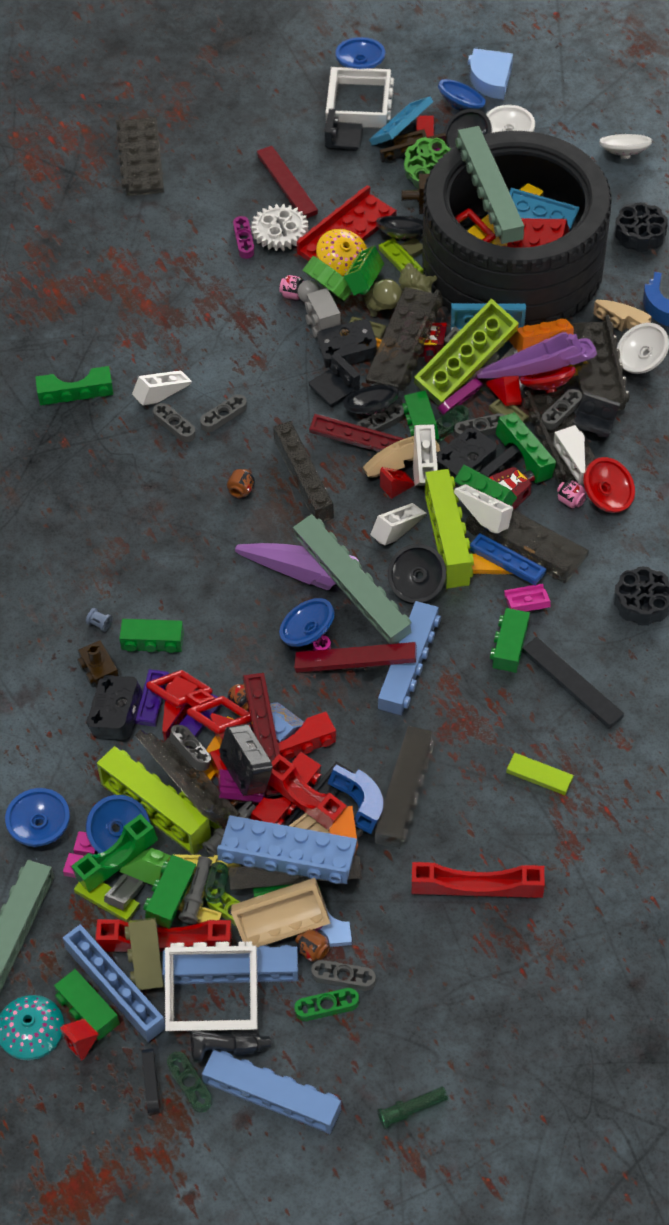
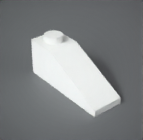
M182 371L139 376L132 395L142 405L155 404L191 385L192 381Z
M415 425L414 485L425 486V472L438 470L434 425Z
M574 425L555 432L553 445L577 482L583 485L585 437Z
M466 484L454 489L456 496L482 526L488 528L490 532L499 533L509 528L513 511L512 506Z
M411 503L381 514L377 517L370 535L378 543L384 546L401 538L420 522L427 513Z

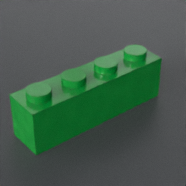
M375 245L360 251L344 275L353 295L358 293L363 295L369 292L370 287L374 284L373 282L378 278L377 276L384 266V262Z

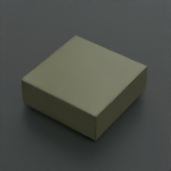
M416 238L400 244L412 258L422 254L423 245Z

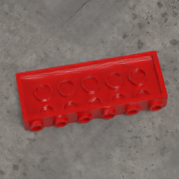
M367 185L359 190L351 199H348L342 206L335 209L332 214L325 217L318 225L312 227L308 233L301 236L297 241V254L307 261L312 256L317 257L316 247L319 239L323 234L333 229L349 230L365 241L379 230L376 226L378 218L396 216L397 210L371 195V187Z

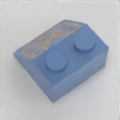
M270 703L277 742L280 743L295 734L304 724V721L280 703Z

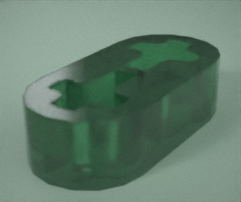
M215 862L210 866L204 892L205 899L210 903H219L224 897L229 872L225 863ZM217 870H222L219 879H216ZM214 886H217L216 895H211Z

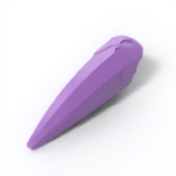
M562 332L485 366L475 373L478 378L532 375L578 364L595 357L597 351L590 339L582 338L578 340L576 334L568 335L566 332Z
M257 543L238 544L235 548V552L239 555L309 585L313 584L322 589L329 590L336 584L303 546ZM349 555L353 560L356 559L359 562L356 557Z

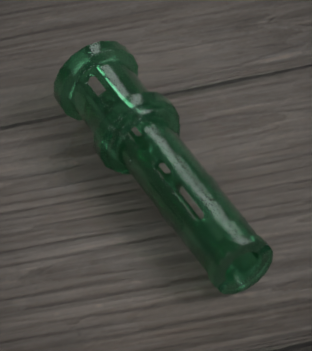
M441 1086L406 1102L397 1101L391 1107L377 1109L384 1129H387L390 1124L400 1120L406 1121L409 1115L447 1101L448 1095H444L446 1094L445 1088Z

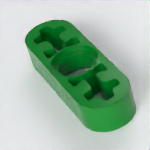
M344 988L301 998L295 1003V1016L301 1021H310L353 1011L359 1005V995L352 988ZM346 996H350L352 1003H348L345 1000ZM336 998H339L340 1006L338 1007ZM324 1000H330L333 1006L330 1009H323L320 1004ZM314 1003H317V1011H316V1012H315ZM302 1006H306L308 1013L303 1012Z

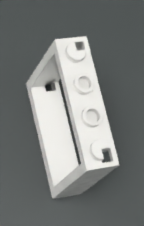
M331 67L326 122L328 110L335 109L338 84L384 85L382 113L336 111V116H339V122L359 123L363 127H384L391 118V111H388L392 108V99L389 98L393 97V88L390 87H394V78H391V70Z
M207 942L193 943V947H184V943H171V947H165V1031L258 1029L257 946H252V942H238V946H229V942H216V947H207ZM250 953L251 1020L174 1021V955Z

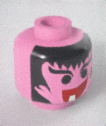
M287 275L285 279L282 278L279 288L282 296L292 300H299L297 290L304 279L292 275Z
M574 480L562 482L557 489V492H559L558 500L570 508L582 506L587 497L585 488Z

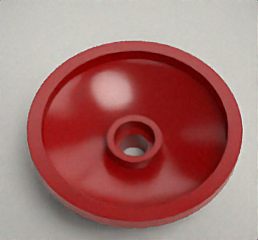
M565 366L547 372L525 375L520 378V382L531 389L545 390V393L557 391V387L566 384L575 375L576 368Z
M601 457L595 459L586 467L583 477L584 487L588 497L598 508L606 512L618 513L631 505L635 496V485L631 474L624 465L615 459Z

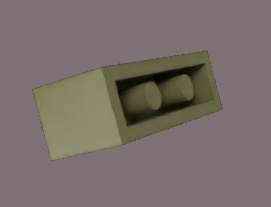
M156 917L131 920L128 922L129 926L125 927L126 940L131 942V949H127L129 963L133 962L134 971L130 972L131 981L139 990L163 987Z

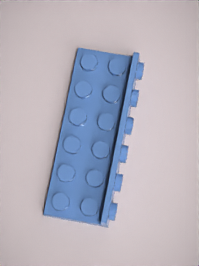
M230 815L221 845L217 847L218 860L228 864L237 863L250 868L258 867L271 872L280 871L293 876L301 875L310 879L328 880L335 884H347L357 846V839Z

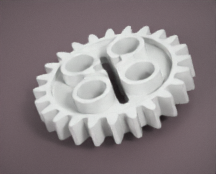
M276 204L275 208L269 206V210L263 208L262 213L257 212V216L253 217L254 221H252L251 227L253 238L257 239V243L262 242V247L268 245L269 250L275 247V251L279 247L283 251L285 247L291 249V245L297 247L298 239L308 233V221L306 216H303V212H298V208L292 210L291 205L285 208V204L282 207Z

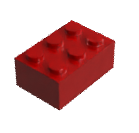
M521 218L524 224L523 240L509 242L507 247H534L555 241L570 232L567 219Z

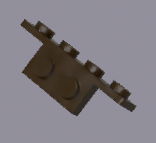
M423 129L394 137L392 139L393 147L380 150V160L385 162L405 157L407 148L414 145L418 139L424 137L428 139H442L446 145V133L427 137Z

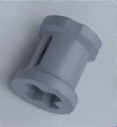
M92 608L86 617V624H93L99 627L101 631L106 632L112 624L113 617L109 614L104 615L98 612V609Z

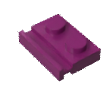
M219 770V798L254 802L262 800V793L243 796L229 771Z

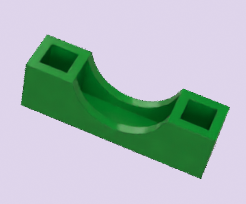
M109 366L91 368L89 374L84 379L72 383L63 382L54 374L35 377L40 405L114 395Z
M514 412L499 417L495 434L505 446L515 444L520 449L525 460L526 471L530 470L533 472L535 483L552 478L556 461Z
M142 814L138 815L123 827L121 836L112 847L99 854L88 853L71 866L76 879L88 892H91L158 841L154 827Z

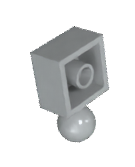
M303 281L299 285L297 293L300 300L305 302L307 311L305 319L307 324L312 327L313 336L317 338V333L320 330L341 325L340 311L327 288L320 290L319 285L315 281Z

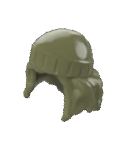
M411 263L401 270L399 284L404 291V305L412 313H426L431 310L434 304L431 286L437 280V276L423 275Z
M383 279L370 287V291L365 293L364 301L371 316L376 317L377 313L384 309H393L399 306L400 311L404 309V292L401 286L394 280Z

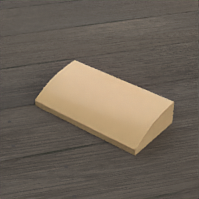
M316 878L234 904L231 907V914L242 941L252 942V946L257 947L306 932L309 929L312 930L330 924Z

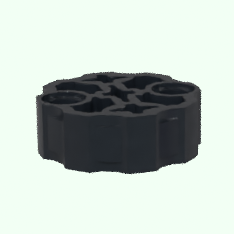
M637 202L630 206H624L619 210V216L616 218L615 237L627 249L647 252L649 249L658 248L663 244V239L667 233L668 219L663 215L662 209L655 205L651 206L644 202Z
M645 566L623 572L620 575L619 582L615 585L613 598L614 605L619 610V615L626 621H633L641 626H649L653 622L663 621L669 611L668 576L661 571H655Z

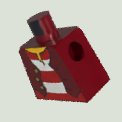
M412 323V340L416 356L424 357L425 362L429 363L445 346L444 339L447 336V323Z
M516 467L488 477L509 488L517 496L512 505L513 510L530 496L531 482L535 480L532 471L528 470L522 474Z

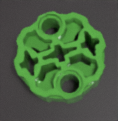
M424 137L418 139L405 152L404 170L407 179L414 183V187L419 188V174H429L433 166L438 163V160L445 153L449 152L451 148L446 146L445 142L439 138L428 139ZM435 148L441 149L439 151H434Z
M312 256L304 267L303 271L324 288H327L328 291L345 302L351 295L352 291L345 278L317 257Z

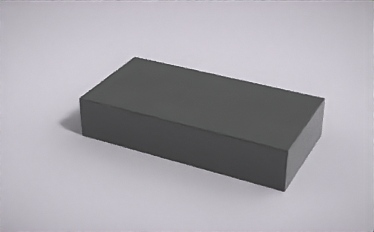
M123 874L106 893L104 902L124 910L144 887L145 882Z

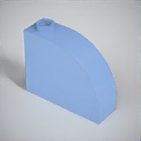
M474 48L473 54L469 55L468 59L470 81L473 87L485 96L504 100L512 70L513 54Z

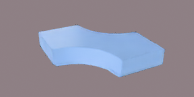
M327 911L330 924L324 925L318 932L327 937L330 947L352 945L350 922L337 920Z

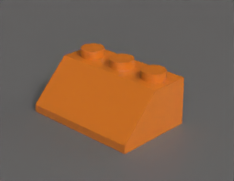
M567 319L542 322L531 326L526 325L518 328L510 337L509 342L520 352L562 332L573 335L574 327Z

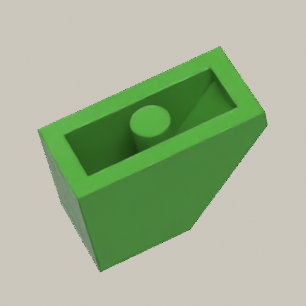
M150 848L122 867L120 872L154 885L156 879H161L163 875L161 873L162 866L165 860H170L171 855Z

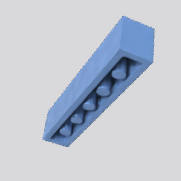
M415 601L409 616L412 623L411 634L399 643L416 642V663L393 664L390 666L378 697V709L402 715L404 708L408 709L411 699L409 697L410 692L415 691L417 684L416 676L421 675L423 668L422 660L427 659L429 653L428 644L433 643L435 637L434 628L439 627L441 616L438 615L439 607Z
M81 924L63 937L65 948L147 1042L165 1030L164 1017Z
M283 945L281 947L259 946L257 948V982L298 981L297 947ZM163 950V962H162V977H163L164 985H165V950ZM250 953L174 955V984L250 982Z
M213 1050L202 1073L203 1083L329 1134H331L341 1111V1100L331 1093L323 1094L318 1092L311 1085L306 1084L303 1086L298 1084L291 1077L278 1076L268 1068H258L248 1060L233 1058L226 1051L218 1052Z

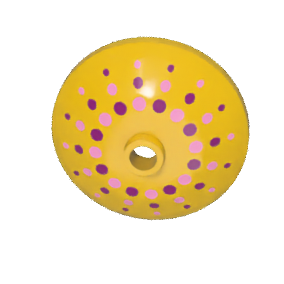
M333 229L323 234L319 239L316 255L318 259L344 277L358 253L367 249V246L357 234L345 229Z

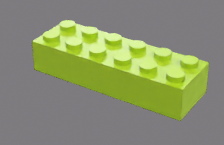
M490 299L414 377V384L420 390H426L428 397L440 406L446 399L461 389L475 372L518 330L519 323L493 299Z
M449 469L425 472V499L437 551L446 564V589L469 586L470 577H473L472 565H474L473 555L468 552L470 549L469 538H465L464 535L466 534L465 522H461L460 519L462 518V509L457 506L459 499L453 490L455 488L454 477L450 476Z
M114 746L97 762L101 785L114 795H125L138 801L145 808L150 823L189 853L196 855L203 848L202 843L207 842L211 838V828L207 813L202 809L198 810L188 798L179 796L172 786H166L156 774H150L143 764L133 761L126 751H120Z

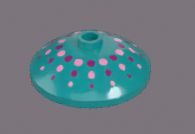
M28 995L15 999L0 1014V1046L7 1054L21 1060H35L46 1056L57 1047L63 1036L60 1030L64 1025L61 1010L53 1001L43 996ZM26 1019H32L30 1023H25Z

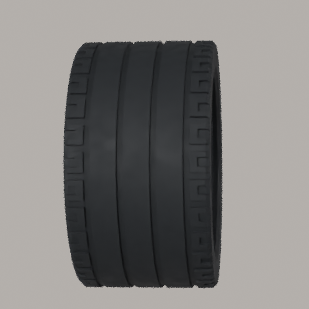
M500 131L484 134L483 136L509 192L511 188L520 190L529 183L543 191L542 197L580 207L572 230L563 237L540 246L525 248L504 247L483 241L465 230V227L474 223L469 217L460 223L456 220L455 217L466 209H471L480 219L487 216L488 211L484 210L482 198L479 199L477 187L472 183L471 173L468 174L466 162L462 161L461 150L457 149V147L450 149L429 172L424 189L422 267L424 275L437 276V280L431 286L432 294L449 311H451L452 303L487 304L490 299H493L497 304H526L524 326L567 319L579 312L582 307L587 305V302L592 300V296L596 294L604 271L612 194L608 179L604 176L600 166L583 150L554 136L530 131Z

